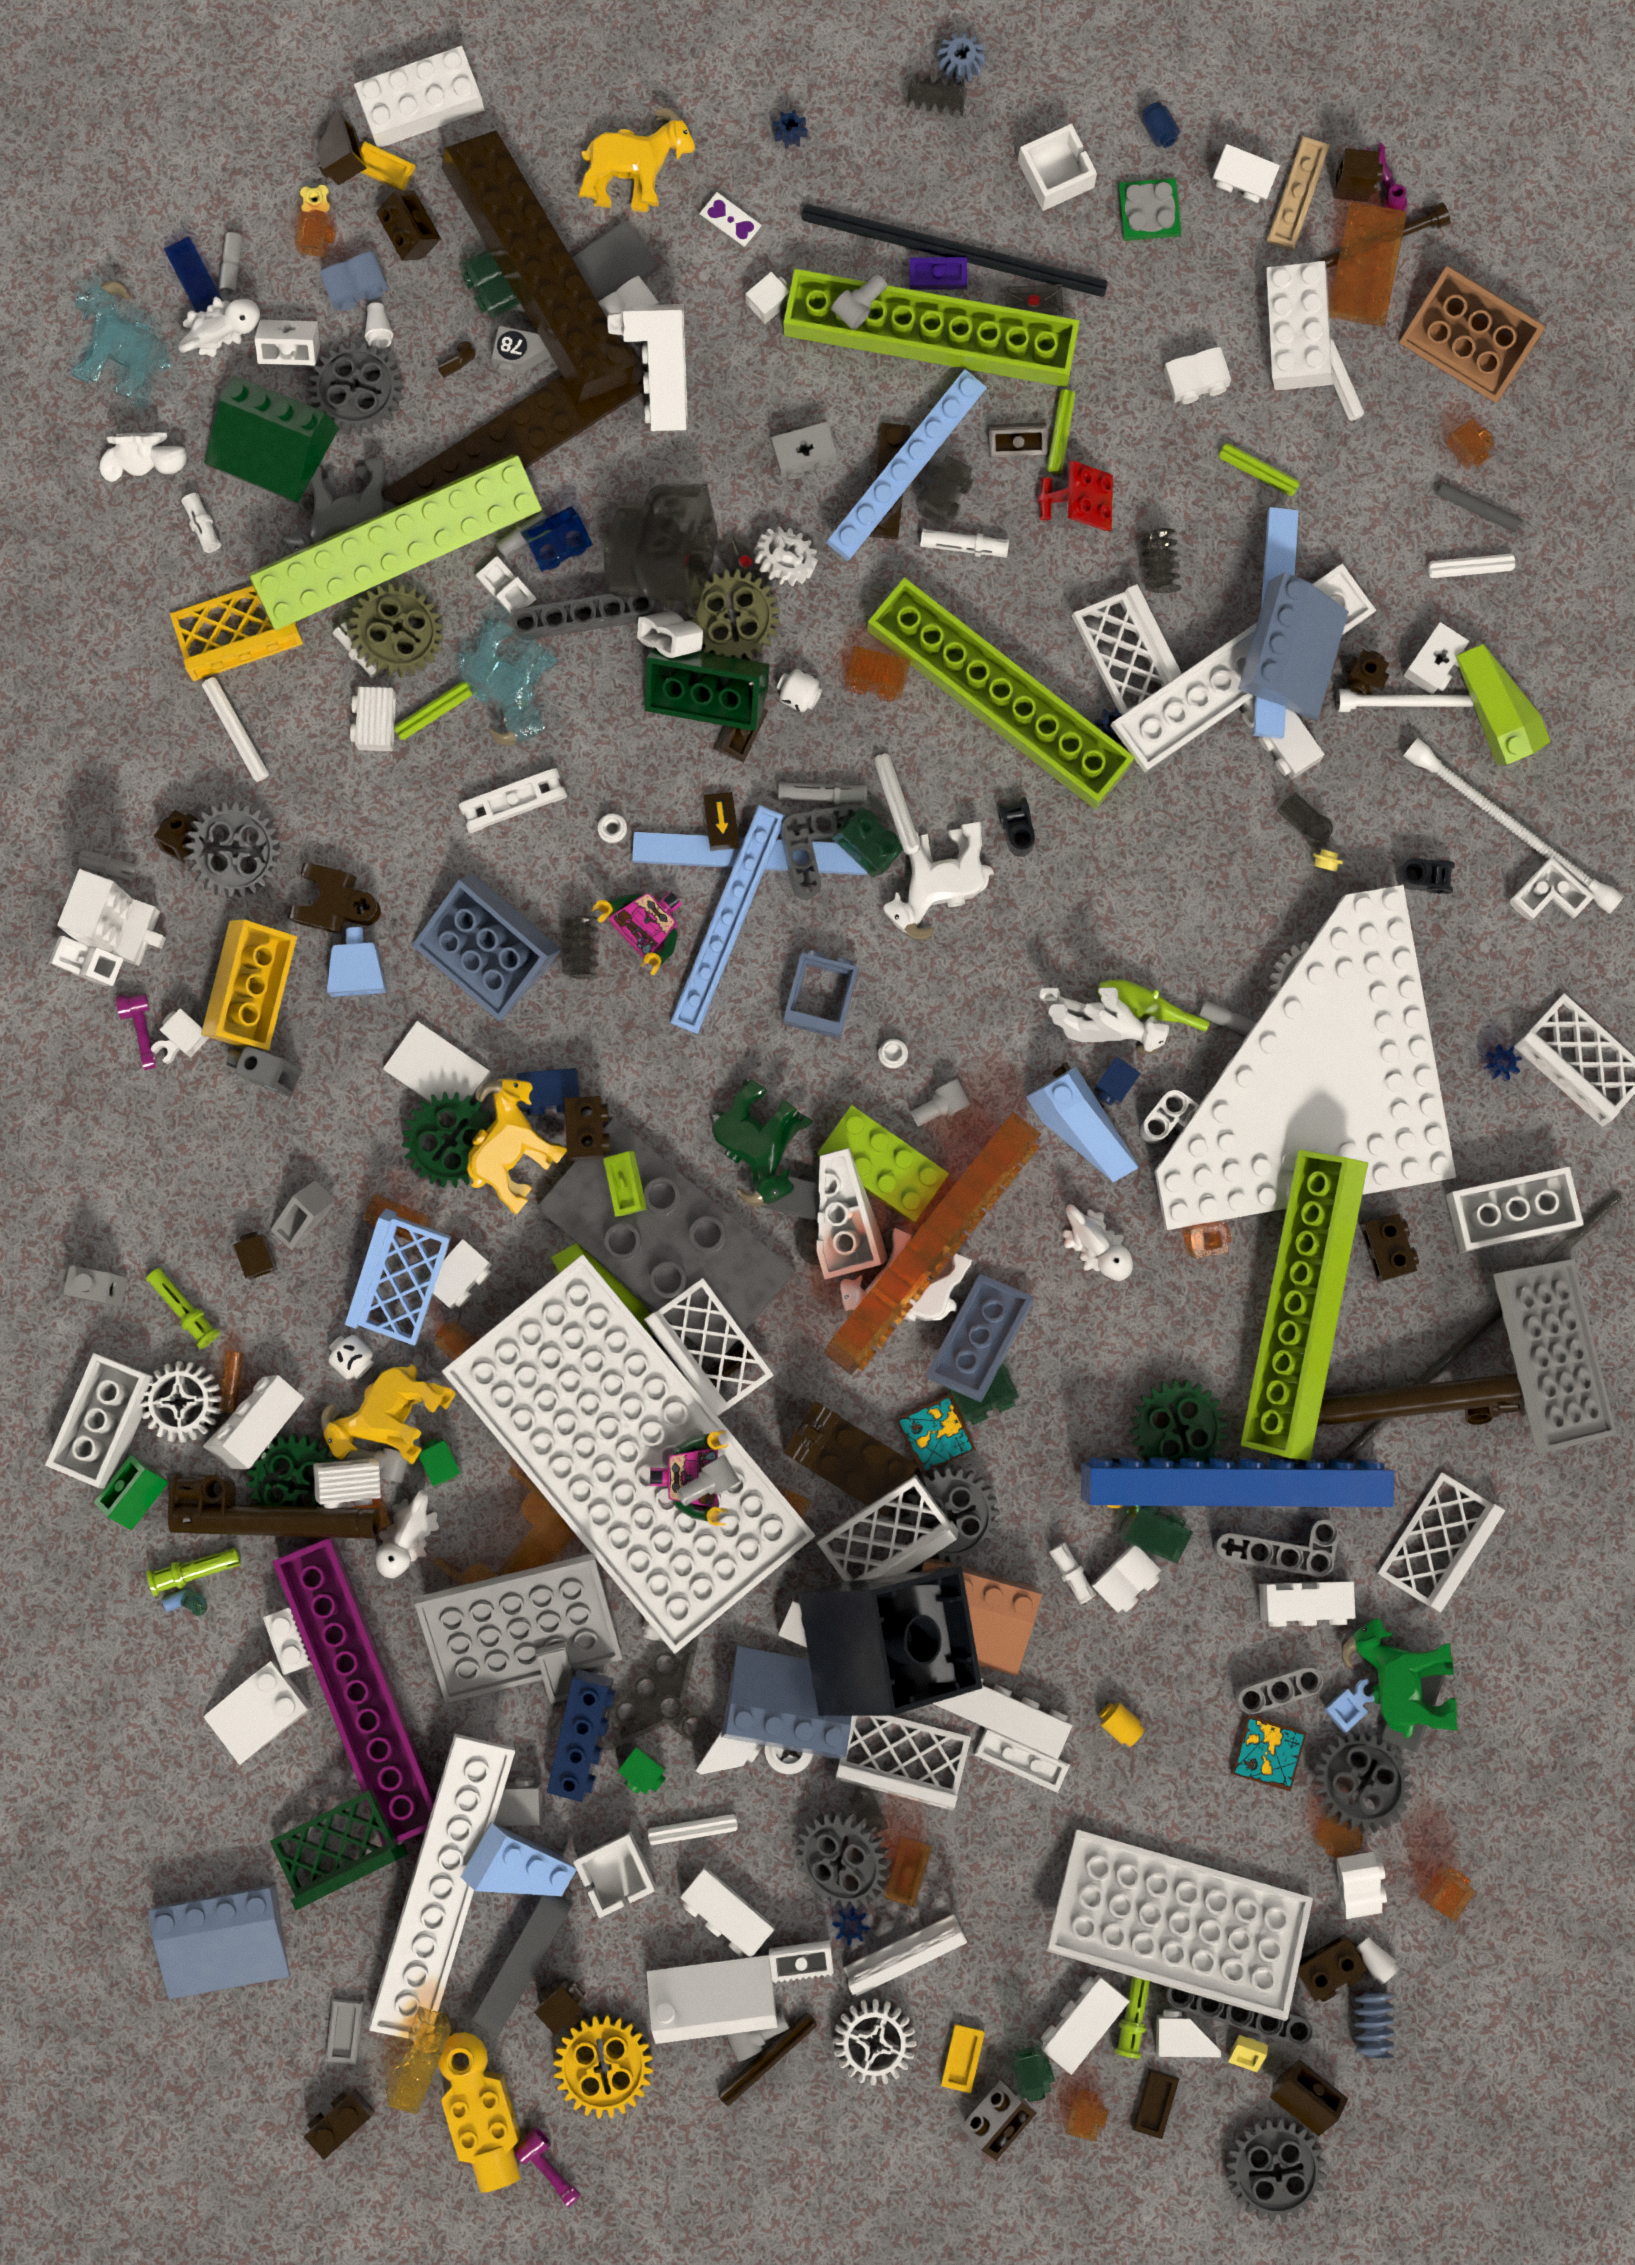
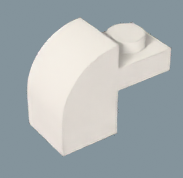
M59 936L49 963L81 978L98 984L113 986L123 958L97 947H88L65 936Z

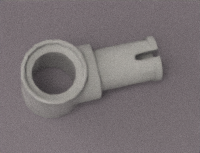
M875 274L859 290L855 289L853 292L846 290L834 302L831 310L852 330H855L868 317L871 302L887 288V283L880 275Z
M955 1079L935 1090L932 1100L910 1111L919 1127L940 1115L943 1117L947 1115L950 1118L956 1115L957 1111L961 1109L966 1110L972 1104L959 1080Z
M358 1448L357 1451L348 1452L347 1460L374 1458L379 1462L380 1478L399 1483L403 1482L408 1462L402 1458L400 1451L383 1448V1450L375 1452Z
M724 1454L702 1467V1472L698 1473V1478L676 1490L683 1505L686 1506L707 1493L718 1495L740 1482Z
M782 2012L777 2014L778 2028L726 2035L737 2061H743L756 2055L762 2050L761 2046L765 2044V2040L789 2029Z

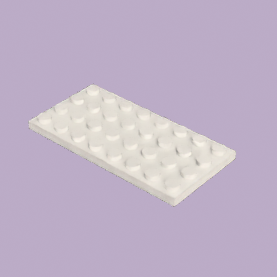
M1076 1830L1046 1951L1286 2021L1289 2016L1313 1898Z

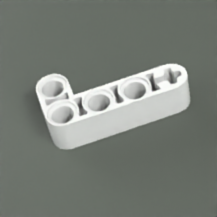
M1179 1090L1168 1091L1140 1126L1141 1137L1148 1143L1156 1144L1162 1141L1173 1127L1182 1132L1184 1127L1190 1122V1118L1196 1113L1195 1111L1199 1105ZM1166 1100H1176L1180 1105L1179 1112L1169 1111L1166 1106ZM1148 1123H1158L1162 1128V1133L1160 1135L1151 1134L1148 1129Z

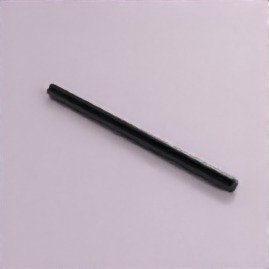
M805 204L802 211V220L805 222L943 257H967V263L1099 297H1104L1107 290L1108 281L1101 278L810 204Z

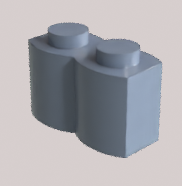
M373 251L359 254L346 262L331 265L320 271L335 310L347 311L353 309L357 305L356 302L366 298L368 300H376L383 296V292L388 290Z

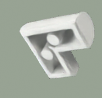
M1550 857L1512 897L1510 904L1525 919L1533 920L1552 900L1574 919L1595 896Z

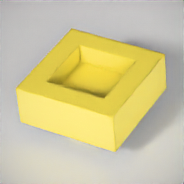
M1239 2035L1230 2051L1228 2062L1258 2072L1267 2056L1268 2045L1258 2042L1253 2038Z

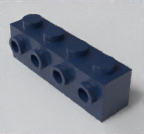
M580 1669L574 1675L547 1793L579 1802L583 1801L587 1793L592 1794L597 1777L592 1775L594 1764L599 1765L603 1752V1747L599 1746L601 1736L605 1737L610 1721L605 1715L607 1707L612 1708L616 1696V1690L612 1689L614 1678Z

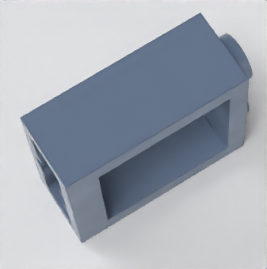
M809 950L808 954L801 952L783 1024L841 1039L859 967L854 966V961L838 957L837 961L826 959V954L818 951ZM807 966L849 977L837 1022L795 1011Z

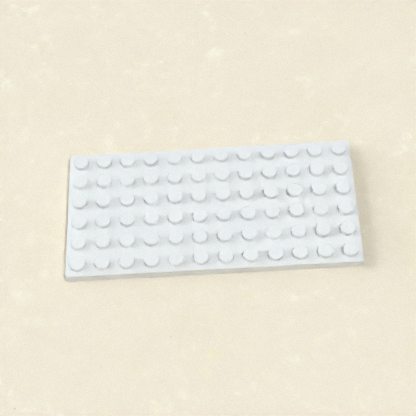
M581 1255L442 1370L447 1379L589 1551L594 1553L598 1562L674 1654L816 1536L584 1255ZM719 1430L727 1432L719 1435V1442L722 1445L729 1444V1446L718 1450V1458L725 1454L740 1480L734 1486L718 1494V1507L728 1509V1513L720 1512L718 1515L719 1521L726 1523L725 1526H714L709 1522L690 1518L675 1508L673 1500L668 1499V1486H650V1468H669V1455H673L677 1445L692 1436L710 1434Z

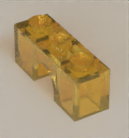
M418 2007L408 2032L409 2042L403 2063L396 2062L386 2087L388 2107L418 2114L451 2033L447 2014Z

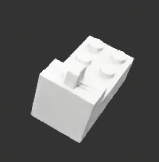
M626 305L622 312L609 314L607 320L609 334L623 335L624 342L647 341L642 346L643 364H648L649 372H645L643 377L644 394H650V402H646L645 423H651V431L686 430L688 413L684 305Z
M79 869L59 919L58 927L81 944L88 947H97L137 966H140L148 944L162 949L166 940L163 935L153 932L160 911L155 906L132 899L112 880Z

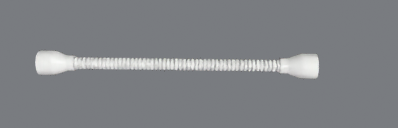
M1417 738L1403 757L1412 764L1426 768L1432 773H1437L1438 776L1440 775V778L1446 780L1447 783L1449 782L1450 785L1452 784V787L1458 789L1459 792L1461 791V794L1464 793V796H1467L1468 799L1470 798L1471 801L1473 800V803L1479 805L1480 808L1482 807V810L1485 809V812H1488L1489 815L1491 814V817L1494 816V819H1497L1498 822L1500 821L1501 824L1503 823V826L1509 828L1510 831L1512 830V833L1515 832V835H1518L1519 838L1521 837L1522 840L1524 839V842H1527L1528 845L1530 844L1531 847L1533 846V849L1539 851L1540 854L1542 853V856L1548 859L1552 857L1595 896L1593 899L1597 905L1608 914L1621 902L1624 897L1622 893L1613 886L1600 883L1595 878H1590L1578 867H1575L1574 864L1571 865L1572 863L1566 860L1565 857L1562 858L1563 856L1557 853L1556 850L1553 851L1554 849L1548 846V844H1544L1545 842L1539 839V837H1535V834L1532 835V832L1526 830L1527 828H1523V825L1518 823V821H1514L1515 819L1505 814V811L1502 812V809L1496 807L1497 805H1493L1494 803L1484 798V795L1475 791L1476 789H1472V786L1467 784V782H1463L1464 780L1454 775V772L1451 773L1452 771L1446 768V766H1442V761L1436 758L1431 748L1422 740Z

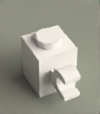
M179 1009L177 1012L172 1011L162 1022L164 1026L160 1031L170 1040L156 1042L152 1046L151 1051L157 1054L160 1049L167 1048L168 1053L162 1061L169 1064L174 1060L175 1055L180 1049L191 1058L209 1037L202 1036V1027L186 1012Z

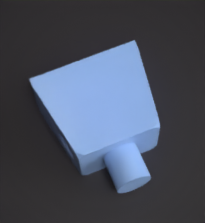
M352 927L345 929L346 944L332 946L327 993L331 997L387 993L377 946L375 943H364L363 928Z

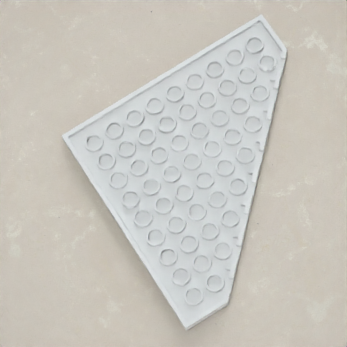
M1404 885L1344 895L1336 905V909L1323 924L1313 939L1312 944L1299 959L1288 979L1273 997L1262 1017L1249 1032L1238 1052L1225 1067L1214 1087L1208 1092L1188 1125L1184 1127L1164 1160L1160 1162L1154 1171L1165 1230L1287 1209L1298 1149L1368 1162L1362 1195L1456 1178Z

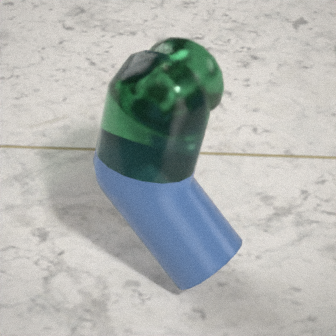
M188 1588L161 1599L166 1612L183 1606L192 1610L193 1615L200 1616L208 1608L204 1596Z

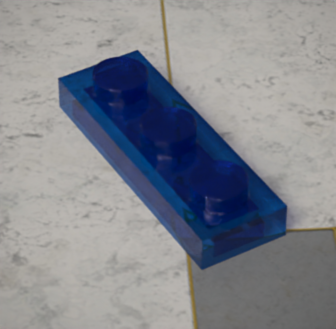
M189 236L164 248L196 313L200 311L206 312L207 307L213 305L214 297L222 300Z

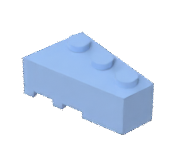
M491 1822L460 1877L474 1891L562 1896L577 1869L562 1855Z

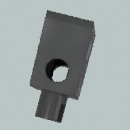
M246 1046L243 1052L232 1049L226 1061L227 1066L235 1068V1074L243 1079L290 1098L302 1073L301 1069L287 1060Z

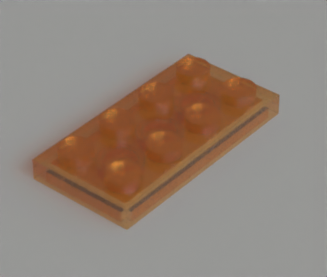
M1350 201L1330 300L1329 318L1385 327L1407 211Z

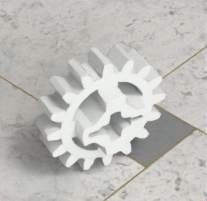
M777 527L775 532L768 529L765 535L761 534L754 549V553L757 555L754 561L755 563L762 564L761 572L768 571L770 573L768 579L771 580L777 577L779 584L782 585L784 580H788L789 584L794 586L796 580L803 584L806 578L811 577L818 562V559L814 558L817 551L809 549L812 542L810 540L803 541L802 533L796 536L793 535L791 528L786 533L783 532L781 527Z

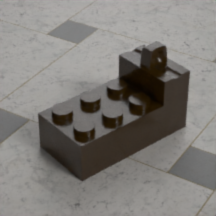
M814 1401L783 1452L786 1456L867 1506H870L908 1481L918 1467L911 1460L844 1420L841 1416L817 1401ZM884 1505L879 1508L878 1513L887 1517L893 1507Z

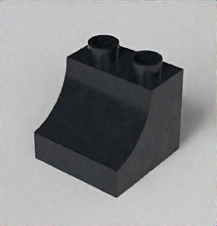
M962 1566L936 1567L888 1577L843 1581L798 1593L802 1614L801 1620L805 1632L812 1674V1685L815 1691L819 1716H893L982 1689Z

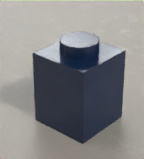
M1116 1056L1094 1088L1099 1092L1097 1097L1107 1105L1111 1106L1115 1103L1119 1106L1141 1073Z

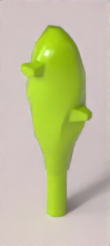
M1126 979L1107 980L1099 984L1097 992L1100 998H1102V995L1099 993L1100 988H1116L1118 990V999L1128 1006L1139 1020H1147L1151 1016H1155L1157 1021L1180 1022L1204 1032L1208 1029L1209 1020L1184 1012L1182 1009L1174 1006L1159 995L1158 989L1152 991Z

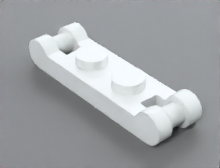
M554 768L460 803L459 809L461 814H465L467 819L466 827L468 833L479 831L492 824L566 798V790L564 787H561L558 780L560 778L558 769ZM548 784L550 791L542 794L539 786ZM484 806L486 815L478 817L476 810Z

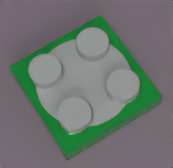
M1176 178L1121 182L1118 184L1123 241L1181 236Z

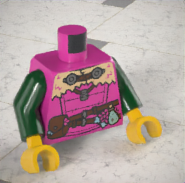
M671 891L659 902L650 893L645 895L635 893L619 896L609 901L599 900L592 907V912L600 910L603 913L597 919L600 923L604 922L609 915H612L609 918L610 924L643 958L641 967L645 964L653 966L651 975H655L660 965L673 955L678 938L676 930L678 926L677 922L671 917V914L682 903Z
M725 1430L688 1438L675 1447L673 1455H669V1468H650V1486H668V1499L673 1500L676 1509L692 1519L706 1521L714 1526H725L726 1523H721L718 1515L720 1512L728 1513V1509L718 1507V1495L707 1493L684 1506L676 1490L698 1478V1473L702 1472L701 1468L718 1458V1450L729 1446V1444L722 1445L719 1442V1435L727 1433Z

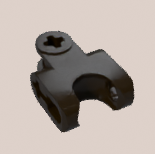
M304 863L302 865L300 874L304 879L316 882L320 893L317 901L312 905L291 906L287 916L291 921L323 931L341 934L344 921L362 926H370L379 920L381 916L379 903L371 894L354 889L356 876L312 863ZM367 904L370 907L369 911L364 910L361 914L358 910L359 907H365Z

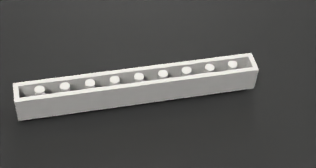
M793 1601L778 1635L807 1648L801 1620L800 1602ZM995 1684L994 1689L982 1685V1689L933 1703L1056 1759L1059 1758L1072 1728V1725L1066 1722L1067 1715L1051 1709L1049 1714L1038 1709L1039 1703L1024 1696L1020 1702L1010 1697L1012 1691Z

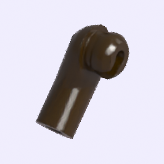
M463 341L457 346L459 353L437 365L440 374L444 378L460 370L475 358L476 350L472 348L471 342Z

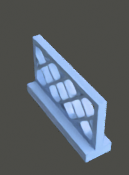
M385 1209L378 1218L345 1325L355 1329L359 1325L415 1346L451 1236L397 1217V1212ZM397 1227L409 1230L414 1240L400 1245L395 1235ZM429 1238L442 1242L439 1252L430 1256L422 1241ZM393 1243L395 1249L390 1250ZM416 1244L424 1259L410 1264L404 1249ZM398 1253L405 1267L392 1272L387 1263V1258ZM433 1259H436L435 1266L432 1262ZM426 1263L432 1275L430 1279L420 1283L413 1268ZM408 1271L414 1286L402 1291L395 1276ZM390 1280L396 1294L384 1299L378 1287L380 1283ZM428 1285L427 1290L425 1292L423 1287ZM418 1290L423 1303L421 1306L412 1309L405 1295ZM375 1297H376V1299L378 1300V1302H376V1303L373 1304L374 1299H375ZM399 1298L406 1312L393 1317L386 1303ZM381 1306L388 1319L382 1323L368 1319L371 1310ZM417 1312H419L418 1318L415 1316ZM409 1316L414 1325L413 1334L410 1335L402 1332L396 1322Z

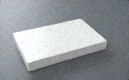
M416 1021L383 1068L384 1071L431 1103L432 1094L439 1101L442 1100L444 1091H446L449 1099H453L455 1092H459V1100L464 1101L467 1095H470L472 1098L490 1073L484 1066L418 1021ZM449 1110L444 1111L455 1120L457 1119L454 1112Z

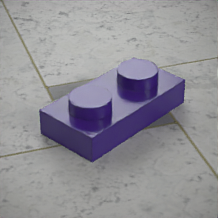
M967 257L910 258L909 289H967Z

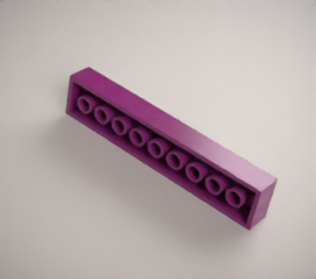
M327 1538L272 1561L362 1794L373 1789L397 1843L425 1832L436 1796L335 1538ZM365 1799L366 1804H367L368 1809H369V1812H370V1814H371V1811H372V1810H371V1808H370V1806H369L367 1800ZM377 1830L382 1845H386L387 1842L382 1832Z

